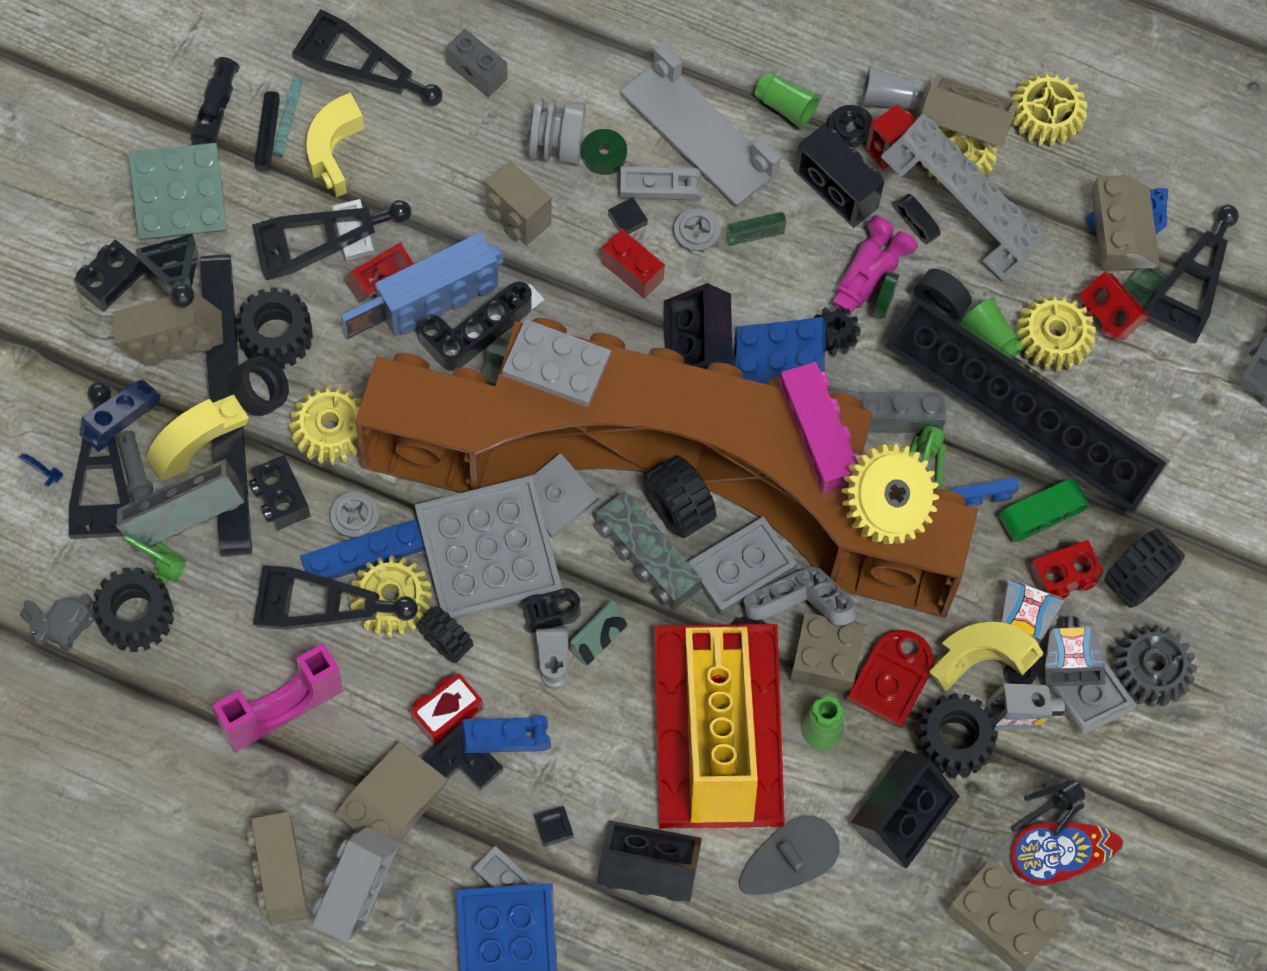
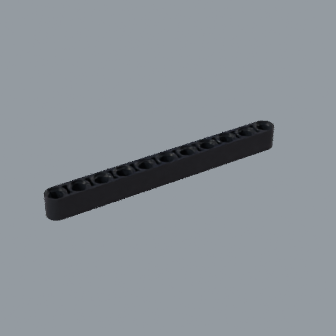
M230 254L200 257L203 298L218 308L222 314L223 344L213 346L211 350L206 351L209 398L212 403L232 395L230 378L233 370L239 366L233 271ZM244 426L212 439L214 464L226 459L243 484L244 503L234 510L225 511L217 515L221 557L252 554Z

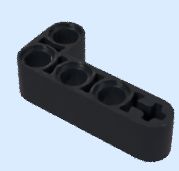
M520 281L510 284L454 329L438 315L432 314L423 317L419 323L421 345L444 369L453 371L456 368H462L491 345L497 337H501L511 329L515 321H521L530 313L532 308L531 288L526 283ZM496 314L503 316L500 320H492L490 317ZM433 329L439 331V333L434 336L426 334L427 331ZM471 332L481 334L478 338H470L467 335ZM449 350H456L459 352L455 356H448L445 354Z

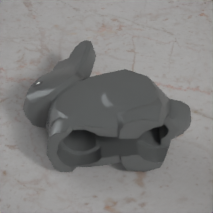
M87 593L82 594L80 598L66 597L56 601L48 614L42 613L33 601L26 600L24 608L20 612L22 619L30 623V632L35 643L41 645L50 640L52 643L58 644L65 651L71 650L73 642L95 619L91 610L92 599Z

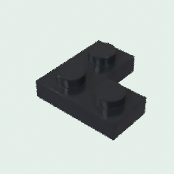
M461 723L421 758L447 779L460 770L480 791L503 771V766L490 753H464Z

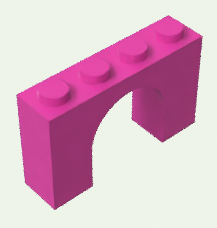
M324 643L296 658L298 665L297 674L276 692L259 700L247 702L241 690H238L212 705L219 727L234 753L344 692L339 668Z

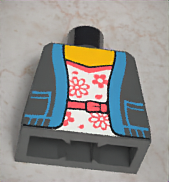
M1065 617L1062 619V628L1050 630L1045 664V684L1048 687L1105 684V662L1095 629L1092 627H1080V619L1078 617Z

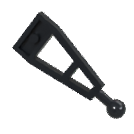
M322 9L319 10L292 52L294 59L321 72L398 94L407 89L419 95L421 101L429 107L437 106L443 98V92L439 86L435 84L423 85L411 79L412 71L349 23ZM341 33L370 54L360 70L325 60ZM378 62H381L399 77L397 80L373 74L372 72Z
M396 200L390 204L388 209L372 214L368 207L279 216L252 224L266 280L297 272L375 233L374 225L390 220L396 223H404L411 217V207L404 200ZM363 221V225L337 237L334 223ZM324 224L328 242L292 259L285 229Z
M1225 204L1218 208L1216 212L1217 224L1213 232L1206 231L1156 290L1146 310L1150 316L1146 321L1196 344L1211 313L1228 242L1223 236L1227 228L1234 226L1239 219V212L1236 207ZM1206 245L1216 249L1212 268L1194 261ZM1185 271L1208 282L1201 311L1166 295Z
M193 234L135 249L140 261L141 270L164 291L170 294V300L175 306L187 307L193 302L194 291L192 284L199 254ZM174 260L177 261V263L164 266V263Z
M95 382L88 388L87 397L93 404V410L111 398V390L103 382ZM115 436L108 440L110 456L90 457L92 446L85 439H82L69 502L70 539L123 536L117 527V509L129 504L130 500L126 492L127 486ZM113 468L120 504L80 506L87 470Z
M263 565L253 625L259 628L289 630L375 620L377 612L392 613L398 619L408 621L416 616L418 606L416 601L409 596L399 597L396 601L379 600L380 595L370 590L292 567ZM294 579L329 589L326 612L324 614L288 617ZM342 593L366 600L365 609L339 612Z

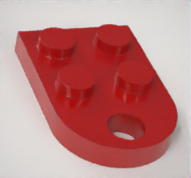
M897 630L884 635L874 647L847 700L902 729L929 679V671L934 665L933 652L927 641L920 635L907 630ZM904 642H912L917 646L918 652L914 655H907L902 651L901 645Z

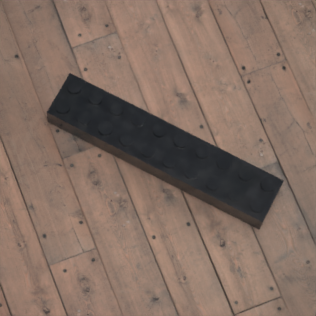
M916 296L885 344L886 348L1132 513L1139 509L1171 461L924 296Z

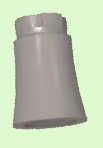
M870 66L864 83L862 106L894 107L898 104L903 110H920L925 84L914 82V79L886 73Z

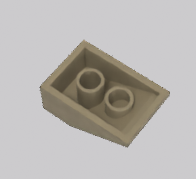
M399 742L352 791L335 815L358 833L368 826L401 843L449 780Z

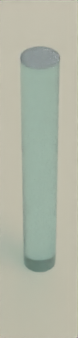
M297 77L292 78L272 155L278 158H282L284 155L303 80Z

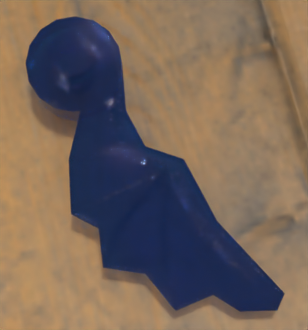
M26 453L18 457L48 478L44 483L47 487H50L53 482L57 484L63 477V473L57 468L53 467L51 470H48L41 462Z

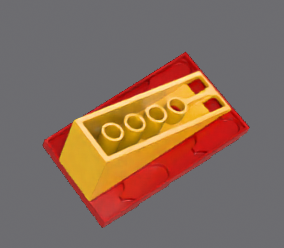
M778 624L655 626L659 829L783 827L785 824Z

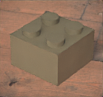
M511 160L485 182L486 212L493 221H500L514 240H520L527 246L551 225L552 198Z
M805 612L790 681L849 694L855 680L866 625L852 622L846 625H835L825 616Z

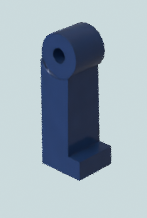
M139 380L83 416L79 435L100 452L108 446V440L143 414L150 412L159 402L161 394L145 380Z

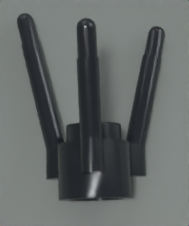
M1064 778L1057 784L1025 795L1024 800L1030 801L1054 792L1050 802L1012 826V831L1016 832L1056 806L1061 811L1069 810L1053 832L1054 836H1059L1075 814L1085 807L1082 802L1085 799L1083 788L1077 781Z

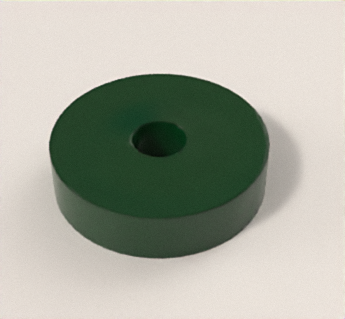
M610 129L595 130L588 134L582 143V161L593 173L599 175L616 173L624 166L627 159L626 141L616 131ZM601 150H608L609 153H608V154H601L600 151H601Z
M888 271L874 310V316L885 319L900 274Z

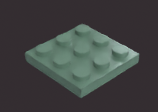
M217 143L129 152L139 240L227 231Z

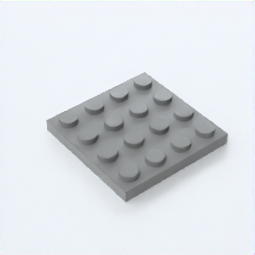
M533 475L415 505L440 608L444 612L449 613L451 618L459 619L520 603L521 600L532 595L546 594L562 589Z

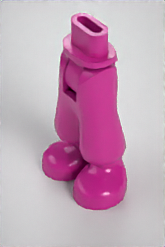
M873 216L869 221L868 228L871 238L864 240L859 246L853 262L835 291L837 295L831 302L833 306L838 305L839 310L842 312L849 308L850 315L856 308L862 307L863 303L885 280L888 271L894 272L899 265V257L911 255L918 248L917 241L911 235L899 231L893 237L888 249L881 251L894 232L890 222L881 216Z

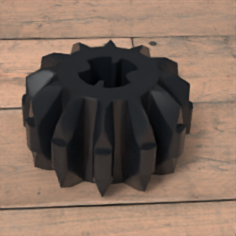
M836 305L833 312L825 307L822 309V315L816 314L814 318L823 317L826 322L825 351L827 349L832 350L833 357L837 355L838 350L846 355L849 347L857 345L858 339L856 337L860 336L861 329L856 326L858 318L857 316L849 317V308L844 310V312H840L838 305Z

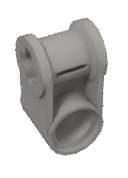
M567 627L536 629L542 682L549 688H560L566 684L569 675ZM557 667V673L555 674L551 673V668Z

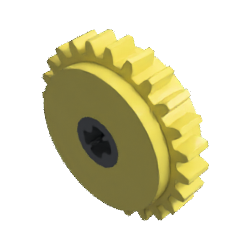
M886 444L877 445L876 449H866V455H858L856 457L859 465L853 464L848 467L853 472V475L844 476V480L849 483V487L842 489V493L848 494V500L842 503L844 506H850L851 511L846 514L847 518H856L853 527H863L861 534L863 537L872 535L873 542H881L883 540V544H893V542L895 544L905 543V539L913 540L916 538L915 532L923 533L925 531L922 523H932L933 520L928 514L929 512H937V508L932 505V502L939 499L938 495L933 494V489L939 485L936 482H931L930 479L935 472L926 471L925 469L929 462L927 460L918 461L919 452H911L909 454L908 446L899 448L898 444H889L888 447Z

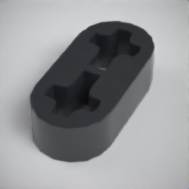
M906 194L895 202V207L900 217L923 243L929 244L941 235L935 220L913 195Z

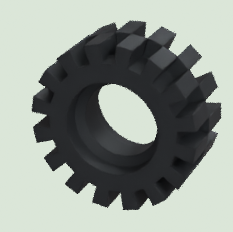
M433 607L417 623V628L424 635L425 640L429 641L430 645L437 649L440 655H443L445 659L450 660L452 663H457L474 646L473 640L469 638L470 635L464 631V628L440 607Z

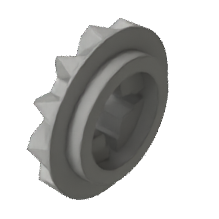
M689 209L681 213L676 219L674 236L679 241L681 247L684 246L691 252L694 250L704 252L707 248L714 247L720 237V224L718 219L705 209ZM698 222H701L700 227L703 233H700L694 239L693 231L691 230H694Z
M348 492L338 497L333 503L330 518L333 527L341 536L345 535L354 539L355 537L367 535L372 529H375L379 518V510L376 502L369 495L362 492ZM361 508L360 517L363 521L355 519L349 524L350 516L347 511L355 513Z

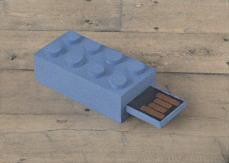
M480 232L375 283L376 299L341 315L343 333L348 340L385 321L394 337L401 333L408 334L415 330L421 319L427 315L434 314L441 317L444 312L452 308L458 309L465 306L470 299L478 295H488L498 286V266L503 263L504 256L501 249L496 245L489 247Z

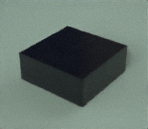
M634 197L608 209V216L618 231L622 228L630 234L646 226L648 223V219Z
M564 806L534 815L543 847L574 838Z

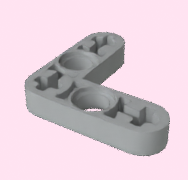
M816 567L802 569L758 589L744 598L746 615L753 620L768 618L805 600H808L835 625H846L856 618L853 599L825 572ZM784 592H791V593L786 594V595H779V594L784 593ZM829 594L832 595V596H829V597H821V596H823V595H829Z

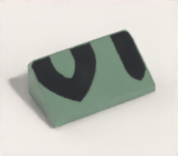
M610 601L570 642V653L585 666H588L627 627V621L614 601Z

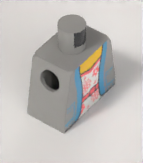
M1009 579L1003 595L999 622L1022 629L1040 645L1065 599Z
M1003 684L986 701V707L992 712L989 718H995L997 723L995 731L1039 728L1051 716H1063L1065 710L1063 698H1050V690L1046 685Z

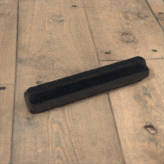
M266 91L264 93L254 162L255 168L259 171H268L271 168L280 104V95L276 91Z

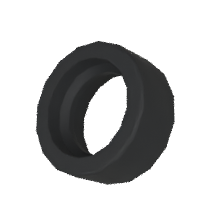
M929 269L914 287L915 297H926L957 319H960L972 304V298L968 289L953 275L940 269Z
M251 357L235 368L230 378L232 395L235 396L243 410L250 415H267L287 401L289 384L286 375L281 367L268 357ZM250 371L261 376L266 382L269 389V401L258 396L253 390L249 377Z

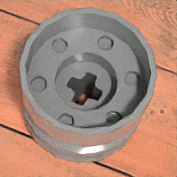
M536 98L528 123L527 142L529 145V157L537 159L541 146L544 147V160H549L552 149L558 148L560 162L579 164L586 104L567 101L563 113L558 114L555 100H550L549 110L544 112V99Z

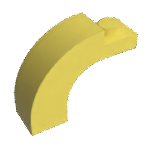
M351 93L343 95L323 107L313 119L307 134L306 147L311 174L314 179L321 176L326 189L332 188L336 198L346 194L347 189L345 178L332 156L334 149L342 139L364 129L363 115Z
M234 395L214 403L208 399L187 410L166 426L152 442L146 459L162 482L187 471L191 458L202 446L222 434L246 425L249 417Z
M982 622L960 629L942 643L948 653L944 657L939 658L929 672L936 684L946 692L971 666L978 662L999 660L1008 664L1023 676L1043 655V652L1032 636L1016 626L1002 622Z

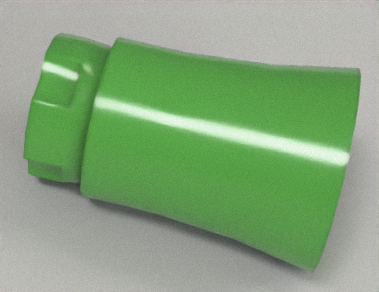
M770 72L762 76L754 93L757 98L763 100L764 104L788 118L799 129L804 128L812 119L821 99L819 93L802 88Z
M993 297L980 303L961 320L1014 357L1024 349L1023 345L1018 341L1019 337L1006 321Z
M826 695L816 700L802 720V736L808 744L815 748H831L838 744L843 736L844 710L837 698Z

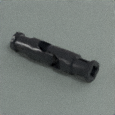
M219 57L214 61L216 68L213 77L208 80L204 92L205 101L199 109L190 136L191 145L216 143L224 117V110L233 91L232 81L235 73H238L240 69L239 64L230 58ZM203 118L207 120L209 124H203Z

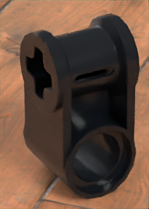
M569 588L546 594L532 595L520 602L521 608L525 609L529 623L526 628L529 633H536V629L554 628L571 624L581 614L580 598L574 590ZM568 601L575 605L569 611H563L559 608L563 602ZM535 610L538 611L539 617L536 616Z

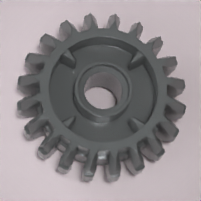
M1158 624L1153 626L1151 632L1146 625L1140 628L1139 633L1136 630H1132L1128 635L1129 638L1123 637L1120 641L1121 647H1117L1114 652L1118 657L1112 662L1113 667L1118 668L1114 674L1118 679H1123L1120 684L1124 688L1128 687L1130 689L1128 693L1131 698L1135 694L1140 696L1138 699L1139 705L1143 704L1145 699H1149L1151 708L1156 706L1158 699L1163 706H1167L1170 699L1177 702L1181 698L1180 694L1185 695L1189 691L1188 685H1192L1195 680L1192 673H1195L1197 670V665L1190 663L1195 659V654L1186 653L1190 645L1189 643H1179L1182 637L1181 634L1175 635L1174 638L1170 636V627L1166 628L1163 633L1160 632ZM1148 661L1157 662L1161 670L1155 671L1151 669Z

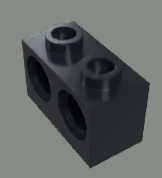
M115 239L110 245L103 246L97 253V257L89 265H84L79 269L74 281L78 292L104 313L145 272L141 270L139 258ZM118 261L124 262V263H123L121 266H119V267H113V266H112V264L115 263V262H118ZM94 282H103L102 285L98 287L91 286Z
M285 454L251 468L253 479L249 483L255 497L261 496L265 505L261 506L267 523L273 521L278 531L311 517L307 501ZM271 477H276L280 479L274 485H268L265 483V481ZM281 503L291 504L288 510L280 511L277 509V506Z

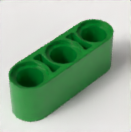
M1069 479L1007 507L999 514V518L1012 541L1019 542L1080 514L1089 507V503L1076 480Z

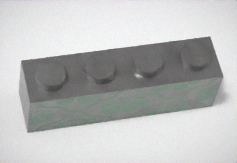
M828 391L829 394L838 392L854 396L861 401L862 409L873 411L868 433H921L923 427L933 426L943 431L946 422L945 392Z
M224 459L117 509V527L123 536L129 535L152 548L164 539L178 536L192 526L206 523L220 513L236 509L240 504L244 503L243 484L228 461ZM130 544L135 553L141 551L137 547Z
M625 490L596 512L597 524L595 526L598 532L605 539L609 537L616 545L615 550L624 561L629 560L632 563L637 577L643 583L648 582L653 587L655 597L663 606L667 604L674 611L701 590L703 579Z

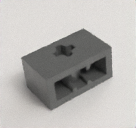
M464 29L445 47L446 64L488 98L507 80V62L468 30Z

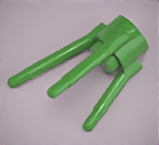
M926 426L923 427L921 435L914 438L909 454L919 449L920 454L923 455L921 461H928L929 457H935L937 454L936 483L939 486L935 489H941L944 454L947 447L943 444L945 433L939 428Z
M124 535L125 541L157 559L154 569L158 570V574L154 573L156 579L160 577L164 584L167 585L169 580L176 582L180 578L186 565V560L182 559L181 555L173 552L162 542H158L155 545L163 552L159 553L137 539Z

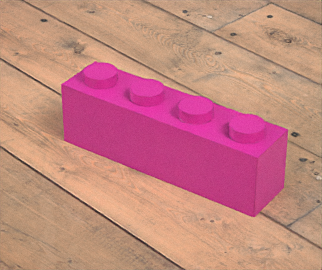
M816 362L781 372L779 387L822 494L849 486V483L844 480V476L853 475V472L848 467L853 464L859 465L856 459L858 453L852 452L849 444L851 443L849 429L846 425L842 426L839 420L840 408L835 398L831 399L827 390L829 388V381L826 373L819 370Z

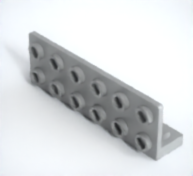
M662 43L654 50L653 65L621 90V95L686 159L699 169L728 200L738 207L779 173L781 156L762 138L752 145L681 76L682 61Z
M921 114L909 129L882 154L881 157L900 177L908 172L918 161H921L1000 242L997 247L985 256L983 261L1002 281L1027 261L1043 239V235L1034 223L1029 222L1019 211L1017 205L1009 201L999 191L998 186L994 182L989 181L979 170L976 163L969 160L959 150L957 144L953 140L948 139L938 128L936 122L925 114Z

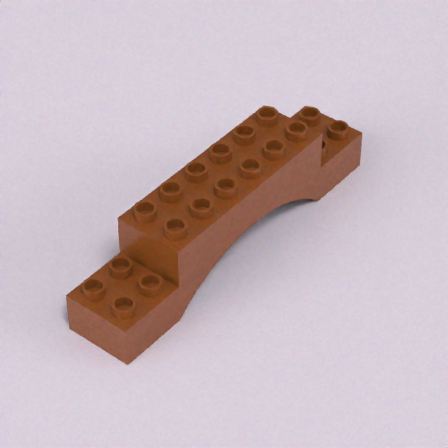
M535 318L532 320L546 327L567 333V329L557 321L547 318ZM515 321L496 386L488 385L489 380L484 374L469 368H456L453 370L452 375L429 370V363L414 354L397 353L393 360L376 356L355 421L362 469L456 493H463L535 475L560 453L575 470L609 469L647 473L674 455H680L697 470L710 492L735 503L759 519L764 516L772 529L784 537L812 567L819 568L825 572L846 593L946 618L963 576L978 509L965 506L966 500L959 493L946 489H934L933 494L939 496V499L932 502V505L937 508V512H929L928 516L933 520L932 523H922L925 531L923 533L915 532V539H905V543L895 544V542L893 544H883V540L881 542H873L872 535L863 537L861 535L863 527H853L856 518H847L846 514L851 511L850 506H844L842 503L848 500V494L842 493V489L849 486L822 494L779 387V377L770 378L767 384L743 379V372L730 364L716 362L709 364L708 369L684 364L683 356L670 349L652 348L647 355L625 349V343L614 335L594 333L590 336V340L580 337L576 338L611 350V357L590 406L587 408L502 376L504 365L523 323ZM838 392L830 393L831 399L835 398L840 408V416L838 417L842 426L846 425L851 435V443L849 444L852 452L863 455L873 411L862 409L861 401L854 396Z

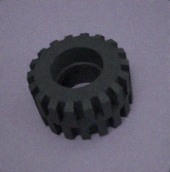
M277 287L270 288L271 292H265L264 289L258 290V296L255 297L251 294L247 297L248 304L243 302L239 307L241 313L236 315V330L239 343L248 359L255 356L268 357L276 362L281 369H285L284 364L289 363L293 366L297 364V357L303 359L306 356L305 349L309 350L312 345L313 330L310 313L305 302H301L297 294L290 296V291L283 288L282 292H278ZM271 320H282L291 325L290 329L279 337H265L258 332L262 325Z
M674 455L644 474L645 489L653 507L666 526L679 537L684 539L715 520L717 516L716 507L707 485L697 470L680 455Z
M1160 529L1149 531L1137 540L1111 566L1106 573L1104 583L1129 608L1138 606L1156 592L1182 564L1185 554Z
M129 567L123 568L122 574L118 575L115 571L110 574L111 580L107 581L104 578L101 581L102 590L96 589L94 593L96 601H92L93 615L102 636L106 637L109 644L113 646L116 643L118 649L122 651L129 647L131 652H138V647L143 646L145 651L151 649L150 643L155 642L158 645L162 642L161 634L167 636L170 632L168 625H173L174 617L172 612H174V607L168 589L160 577L156 579L155 574L151 571L144 574L142 568L136 567L135 572H131ZM142 598L151 603L147 614L137 621L126 622L116 617L119 607L129 599Z
M957 693L950 694L949 699H946L945 696L939 697L936 704L932 702L926 712H924L916 735H918L916 748H920L918 754L930 758L942 774L947 772L949 773V778L956 779L958 774L965 778L969 777L972 771L974 774L980 771L982 765L985 766L989 760L998 738V731H995L996 720L995 718H989L992 713L987 707L983 710L981 708L982 701L976 699L974 703L969 700L970 695L964 694L962 699H960ZM948 723L963 725L970 731L974 744L966 749L952 748L942 740L939 728Z

